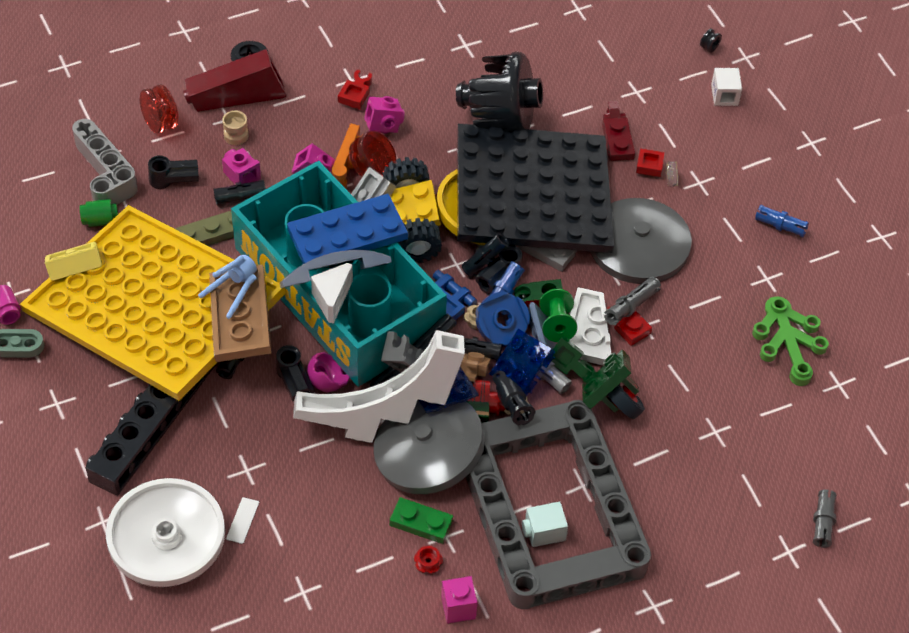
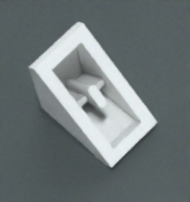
M346 263L311 276L312 294L330 323L335 322L353 282L352 264Z

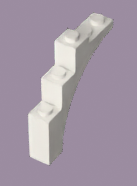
M436 330L428 347L413 364L386 382L364 390L342 394H313L297 391L294 399L293 418L346 429V438L372 443L381 419L409 424L417 400L442 405L446 404L465 355L464 336Z

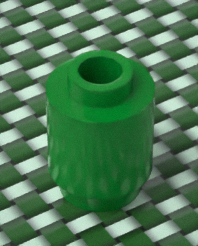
M111 199L87 201L86 204L79 206L82 225H89V227L107 225L118 215L117 203L112 204Z

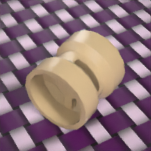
M237 110L227 112L222 118L225 141L230 145L244 144L248 139L246 115Z

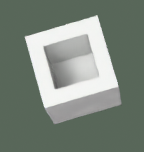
M715 68L711 84L714 106H738L742 91L739 68Z

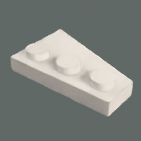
M578 287L574 299V307L570 314L576 320L578 329L575 336L569 341L584 352L580 358L581 360L603 365L604 360L612 354L610 334L608 333L607 322L604 318V312L606 311L604 293Z

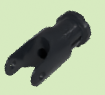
M503 371L494 373L492 379L496 385L498 398L503 407L510 411L513 423L516 425L530 423L536 411L531 404L527 403L526 395L522 388L512 379L508 378ZM521 410L524 411L525 416L522 415Z

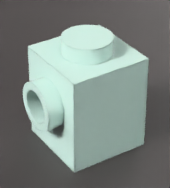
M561 502L526 509L525 520H522V530L524 536L530 538L532 547L566 541L568 524Z

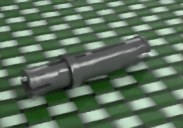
M649 277L628 295L619 297L615 305L604 312L606 322L610 325H616L624 317L631 316L638 306L660 291V281L655 277Z

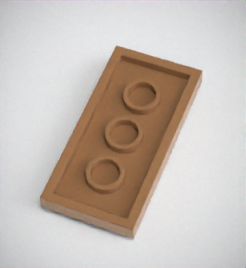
M263 264L256 265L257 271L254 275L257 279L250 285L231 319H227L226 315L245 282L236 283L229 278L210 292L213 349L216 362L271 353L266 280ZM209 273L210 285L224 274L214 278L213 273Z

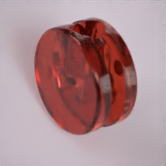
M159 84L152 89L142 90L139 97L140 108L148 127L156 134L162 133L166 129L176 128L179 121L178 110L168 88Z
M368 131L351 142L349 158L353 168L361 177H363L369 167L383 176L384 168L386 166L389 167L390 162L396 163V152L386 136L377 131Z

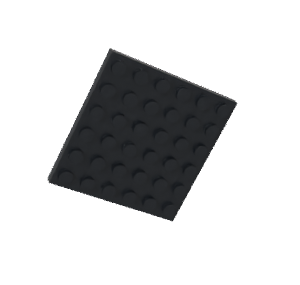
M458 123L457 241L487 243L499 232L508 239L509 245L612 253L614 238L606 136L531 129L505 132L497 127L485 129L472 124Z

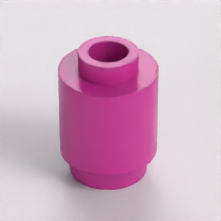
M0 285V323L9 325L20 318L21 308L11 287Z

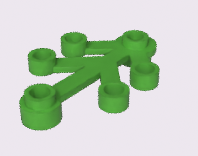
M771 297L765 304L767 315L762 322L754 325L752 335L757 340H765L775 321L780 329L770 343L762 346L760 357L766 362L774 361L778 349L785 342L793 364L789 378L793 384L805 386L810 383L813 370L808 363L804 362L797 341L811 348L818 355L826 353L829 342L825 337L817 336L813 338L792 327L789 320L803 326L804 330L808 333H816L821 321L815 315H808L806 317L792 310L790 302L783 297Z

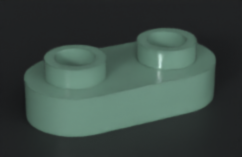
M0 329V357L31 358L39 355L44 349L42 334L37 330Z

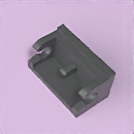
M388 332L381 361L402 373L420 357L423 350L411 345L406 335L400 338L397 336V333Z

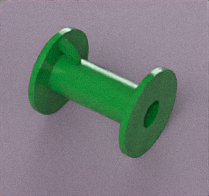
M552 289L545 292L539 302L541 311L549 316L542 326L544 336L552 342H558L562 336L568 340L572 339L578 329L576 320L568 315L574 307L573 296L564 289Z

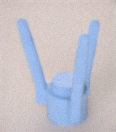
M240 255L231 263L214 272V278L222 274L224 275L199 293L198 297L203 298L229 278L236 283L245 282L226 315L227 319H231L250 285L257 279L254 275L257 271L255 262L246 255Z

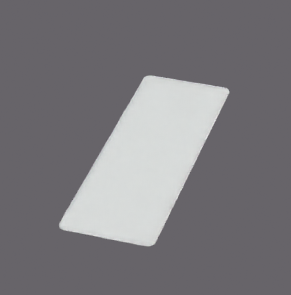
M242 498L227 535V540L244 543L259 501Z

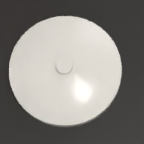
M173 478L152 480L130 490L117 502L111 511L106 526L108 550L117 568L130 579L155 587L180 585L204 573L217 559L225 538L223 514L214 497L195 483Z

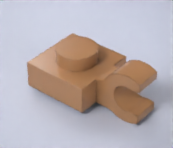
M469 352L464 355L459 372L465 373L464 380L475 382L477 375L486 376L491 358H486L478 352Z

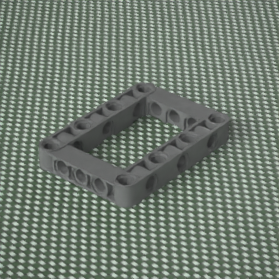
M573 400L568 403L535 410L536 413L533 420L526 425L514 424L511 416L482 423L485 432L484 449L478 463L465 478L506 593L513 606L518 609H529L639 580L646 575L651 552L592 409H589L581 400ZM564 439L573 446L576 454V464L586 489L591 491L595 501L594 509L606 537L609 536L613 547L534 567L494 456L507 452L517 453L519 449L536 445L542 447L544 443ZM484 490H491V491H493V492H492V493H487V492H484ZM610 510H615L619 513H612ZM501 538H509L511 541H503ZM629 559H637V560H639L640 562L635 563V562H632V561L629 560ZM525 587L528 588L530 591L523 592L520 591L518 588Z

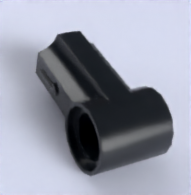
M154 156L148 161L149 184L153 188L164 189L171 183L199 181L198 160L170 161L165 156Z
M508 245L491 264L476 275L475 281L480 289L486 294L492 293L496 287L494 283L496 280L499 281L511 261L521 266L522 251L514 245Z
M291 345L281 347L276 354V371L278 376L282 378L292 402L297 391L314 394V387L303 366L298 348Z

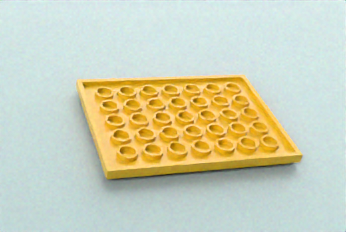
M128 205L87 242L97 243L102 266L57 280H51L49 277L21 302L20 306L26 314L180 401L217 363L213 349L211 293H208L203 298H199L198 294L210 285L209 273L218 271L234 261V259ZM265 276L269 311L286 294V290L280 287V283Z

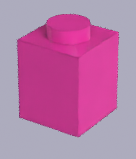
M472 576L442 581L441 599L447 624L476 619L477 599Z

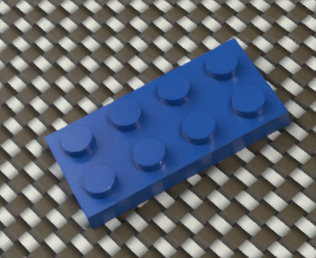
M389 194L287 223V230L303 264L334 252L347 250L370 251L408 239V232Z

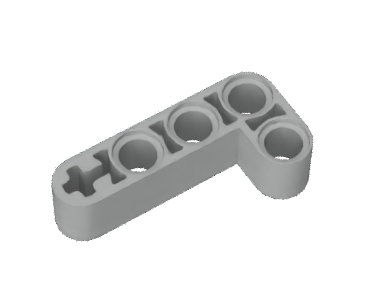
M89 119L76 121L72 128L76 147L99 174L90 182L92 200L111 199L112 204L117 203L118 205L133 197L138 191L134 168L93 121Z

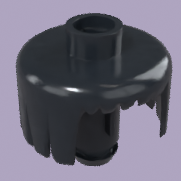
M518 51L506 55L483 57L482 61L487 63L484 66L485 71L498 74L481 75V78L469 80L468 84L465 81L458 83L456 86L457 106L463 109L470 106V113L473 117L483 118L473 121V125L479 128L489 129L497 127L505 132L529 129L533 119L534 108H541L543 104L541 78H533L529 59L524 53Z

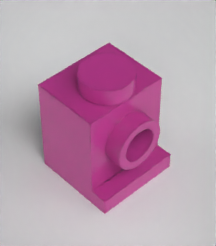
M244 148L237 151L231 149L224 155L222 159L223 172L234 184L236 182H241V184L250 183L261 179L260 162L254 160Z

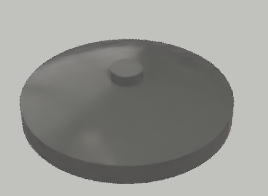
M627 198L611 203L614 238L613 252L590 251L600 268L619 280L633 284H642L649 277H655L660 282L665 281L676 275L685 266L691 250V233L684 219L675 210L663 203L645 198Z
M449 395L445 405L417 400L409 424L386 419L381 424L374 441L375 462L383 477L393 487L412 494L436 493L457 484L474 469L484 449V428L475 409L461 398Z

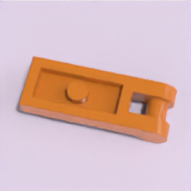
M351 123L332 167V175L346 189L348 171L354 168L356 151H360L363 145V136H360V125Z

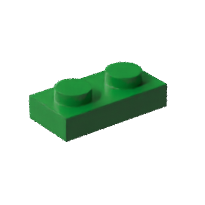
M400 497L389 520V526L443 544L452 525L453 515Z

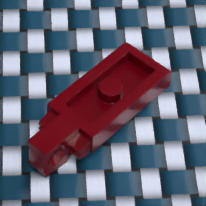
M609 101L607 114H603L602 123L604 136H606L609 160H634L635 150L626 114L620 113L618 101Z

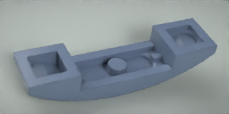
M347 250L326 254L292 271L280 282V287L285 288L311 281L310 270L357 259L359 260L360 269L363 270L392 262L391 257L366 250Z

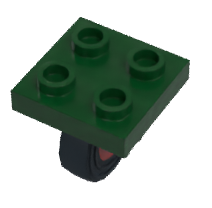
M622 349L618 354L615 352L610 354L604 360V366L597 372L593 370L584 378V384L582 385L583 403L589 409H592L598 402L602 401L614 413L620 409L629 418L635 419L642 414L645 408L637 395L639 386L629 376L632 373L630 356Z

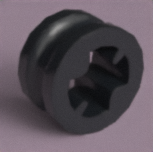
M708 29L700 41V46L702 48L707 47V51L710 53L719 46L722 34H715L714 29Z

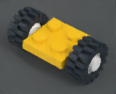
M405 157V161H401L399 158L396 159L397 163L390 162L389 167L386 166L383 172V177L397 186L390 198L408 232V239L397 243L414 261L419 260V263H424L423 259L430 261L432 260L431 256L436 257L438 252H441L442 246L438 227L441 223L432 180L429 179L427 165H424L422 160L418 162V159L413 157L412 161H410L409 157Z

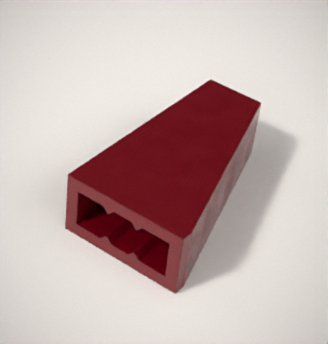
M267 49L184 79L186 84V90H183L185 99L188 104H193L197 112L287 97L283 80Z

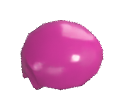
M316 353L309 360V379L312 385L320 391L326 393L334 392L348 383L350 377L347 374H343L342 368L328 353Z

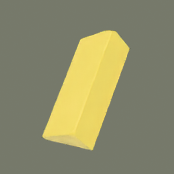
M96 242L56 252L45 257V265L51 280H57L102 266Z

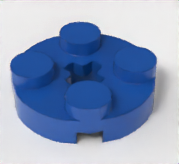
M497 292L486 297L475 312L476 325L481 336L487 342L500 343L502 346L516 343L522 339L530 321L529 310L524 301L518 296L515 297L512 294H508V292ZM499 312L502 315H508L509 319L506 320V326L497 322Z

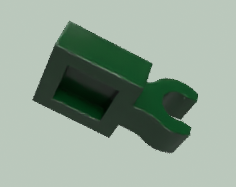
M564 336L561 337L545 357V359L552 361L555 364L554 366L566 375L572 369L584 379L591 371L595 370L592 365L580 359L584 352Z

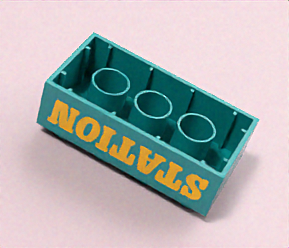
M318 160L231 208L235 249L241 255L250 257L256 265L263 264L265 276L280 283L292 271L303 265L287 230V223L354 204L358 201ZM398 243L370 250L390 256L392 262L385 265L361 270L359 260L357 259L309 271L311 278V276L340 265L352 264L353 282L334 323L328 322L312 294L311 281L285 287L286 294L281 298V301L358 387L389 367V365L381 361L388 332H395L400 338L406 335L409 338V343L413 345L446 314L447 295Z

